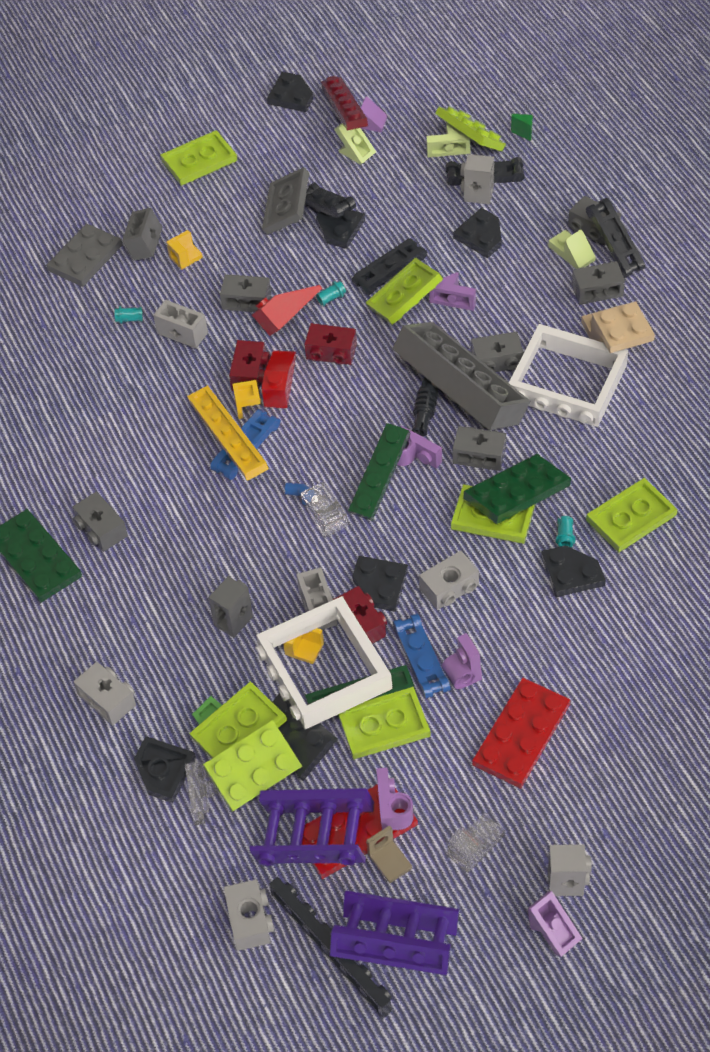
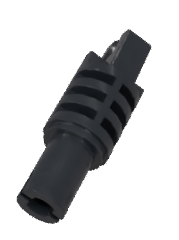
M424 377L417 391L413 409L415 421L412 432L417 434L418 430H420L419 435L422 437L427 435L429 420L434 416L438 398V388L434 387L426 377Z

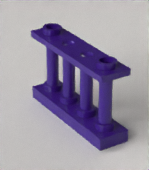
M366 788L260 791L259 802L269 814L264 845L250 846L249 849L258 864L273 866L274 864L341 863L351 866L355 863H365L366 857L355 842L359 815L362 812H373L374 801ZM336 812H348L344 845H328L332 817ZM283 813H295L290 845H275L280 815H283ZM309 813H322L317 845H301L306 815Z
M345 890L343 917L348 918L346 927L333 926L330 956L441 975L448 974L451 944L444 943L446 934L457 935L459 909ZM359 921L377 923L375 931L357 929ZM388 925L405 927L404 935L387 934ZM417 930L434 932L433 940L415 938Z

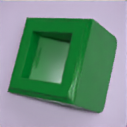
M511 114V132L531 141L533 115Z

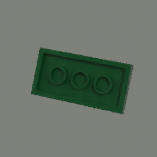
M535 454L464 490L463 499L494 523L498 524L569 487L571 477L539 454Z
M28 509L0 525V556L40 603L83 577L81 570Z

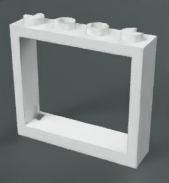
M539 324L509 384L531 401L529 404L531 407L598 427L627 366L628 350L624 349L609 353L603 342ZM539 347L611 368L596 403L592 404L523 383L522 380Z
M342 596L256 635L258 646L255 649L259 654V659L267 662L268 666L266 668L271 680H277L280 685L278 690L282 699L290 702V711L293 718L300 720L305 729L392 689L391 673ZM337 619L372 676L306 705L273 648Z

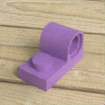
M409 430L411 434L397 465L406 466L412 463L415 458H418L422 463L429 464L437 469L442 463V447Z
M467 633L457 637L458 649H456V653L447 657L442 663V668L455 689H462L482 680L480 653Z
M376 768L381 828L383 830L391 826L392 830L405 829L413 822L412 799L405 793H395L394 778H388V768ZM399 808L406 810L404 813L394 812Z

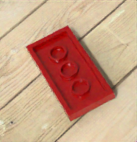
M522 678L473 758L472 766L521 789L569 708L571 699Z
M378 784L368 789L374 801L373 812H362L359 815L355 844H358L364 855L368 854L367 840L382 831ZM399 808L394 812L404 813L406 810ZM336 812L333 814L328 845H344L348 812ZM415 815L410 826L405 829L393 830V839L418 825ZM321 816L305 824L301 845H317ZM385 837L379 839L375 845L380 843ZM312 863L321 879L347 866L341 863Z

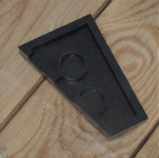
M279 693L272 703L286 715L287 721L278 729L302 765L295 772L298 778L304 781L338 738L321 723L305 729L300 720L293 718L290 711V702L288 700L284 701Z

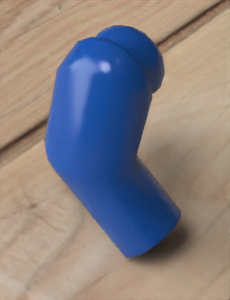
M287 482L285 484V495L303 496V505L315 504L316 492L308 485Z

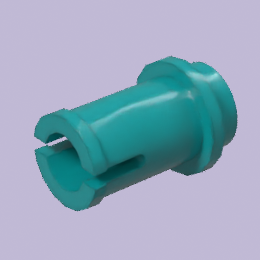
M334 281L331 286L317 293L316 298L321 306H325L338 297L342 298L346 293V289L341 281Z
M119 306V308L114 309L115 322L122 324V322L143 321L142 307L122 308Z
M561 516V519H557L558 535L555 541L559 547L566 545L571 548L576 541L573 535V518Z

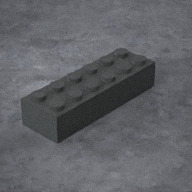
M434 322L402 326L393 350L400 355L403 361L410 363L417 373L429 379L434 387L441 389L447 394L451 401L459 404L466 414L477 419L480 425L487 430L520 424L531 402L527 397Z

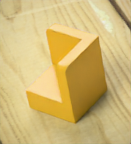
M189 230L166 242L169 258L181 270L203 258L202 253L193 245L192 235Z
M253 380L233 384L238 419H243L242 407L260 404L257 382Z
M316 628L283 643L285 655L314 664L324 645L323 631Z

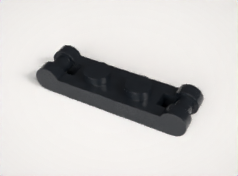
M515 157L511 161L494 162V183L520 182L525 178L523 160L521 158ZM449 161L445 165L446 180L451 186L461 185L462 179H464V176H461L462 164H458L455 161Z
M316 182L308 186L305 198V205L335 218L343 216L347 210L351 211L356 208V202L351 196L345 198L320 188Z
M604 198L599 201V204H592L586 207L588 217L593 220L614 260L618 262L623 277L627 278L632 275V272H639L645 269L644 260L610 200ZM601 212L605 213L606 216L602 217ZM630 257L632 263L629 264L626 258Z
M409 238L355 273L352 277V282L358 287L361 286L364 293L371 295L378 286L397 275L413 259L424 260L428 252L422 246L418 247L417 242Z

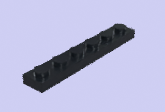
M279 877L269 883L271 896L382 1019L392 1012V997L383 985L377 986L372 981V974L364 964L358 965L351 959L330 956L332 929L325 922L321 924L315 918L316 913L307 902L302 904L297 898L296 890L289 882L284 884Z

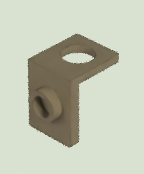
M391 826L386 827L367 840L368 856L388 883H392L412 870L411 863L393 841ZM385 837L380 843L375 845L379 839Z

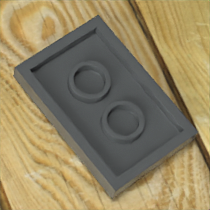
M305 167L270 183L262 230L267 235L279 231L290 224L297 223L303 218L309 171Z
M86 223L46 265L47 270L84 287L123 245L122 239Z

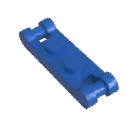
M258 409L241 427V430L257 449L272 431L278 429L281 420L275 416L270 417L267 415V412ZM224 449L216 455L210 464L211 470L216 473H223L224 477L230 480L236 477L239 470ZM227 460L231 461L228 465L225 464Z
M419 614L410 615L409 619L403 621L401 619L393 621L395 633L424 698L433 697L434 693L440 691L442 693L451 691L449 681L444 675L426 635ZM413 628L414 633L407 635L406 630ZM436 679V682H433V683H429V682H428V681H431V680Z

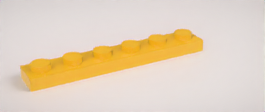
M208 385L187 396L192 407L247 481L269 469L266 461Z

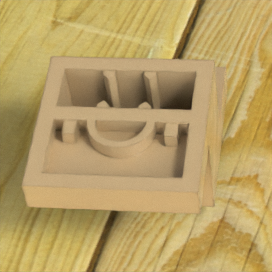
M636 301L584 315L581 318V323L589 338L603 342L609 353L652 342L655 338L653 330Z

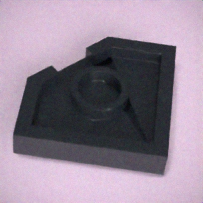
M282 71L267 97V104L307 112L313 101V92L301 75Z
M481 207L453 232V238L482 256L489 258L502 246L499 217Z
M354 210L345 211L344 215L339 218L320 211L316 215V223L319 229L321 228L326 243L348 249L365 221V214Z
M566 545L541 551V559L556 597L605 586L606 579L597 559Z
M358 556L352 575L353 583L356 587L359 586L364 594L368 593L371 596L374 608L396 612L407 576L408 565Z
M145 736L134 760L148 795L173 803L196 756L195 752Z

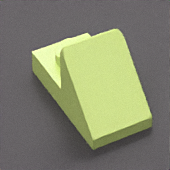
M341 123L334 129L344 144L338 151L351 160L362 164L376 153L361 128L347 131L343 123Z
M446 123L445 135L427 136V157L470 154V137L449 123Z
M564 230L549 240L548 247L576 269L586 267L596 260L582 230L573 235Z

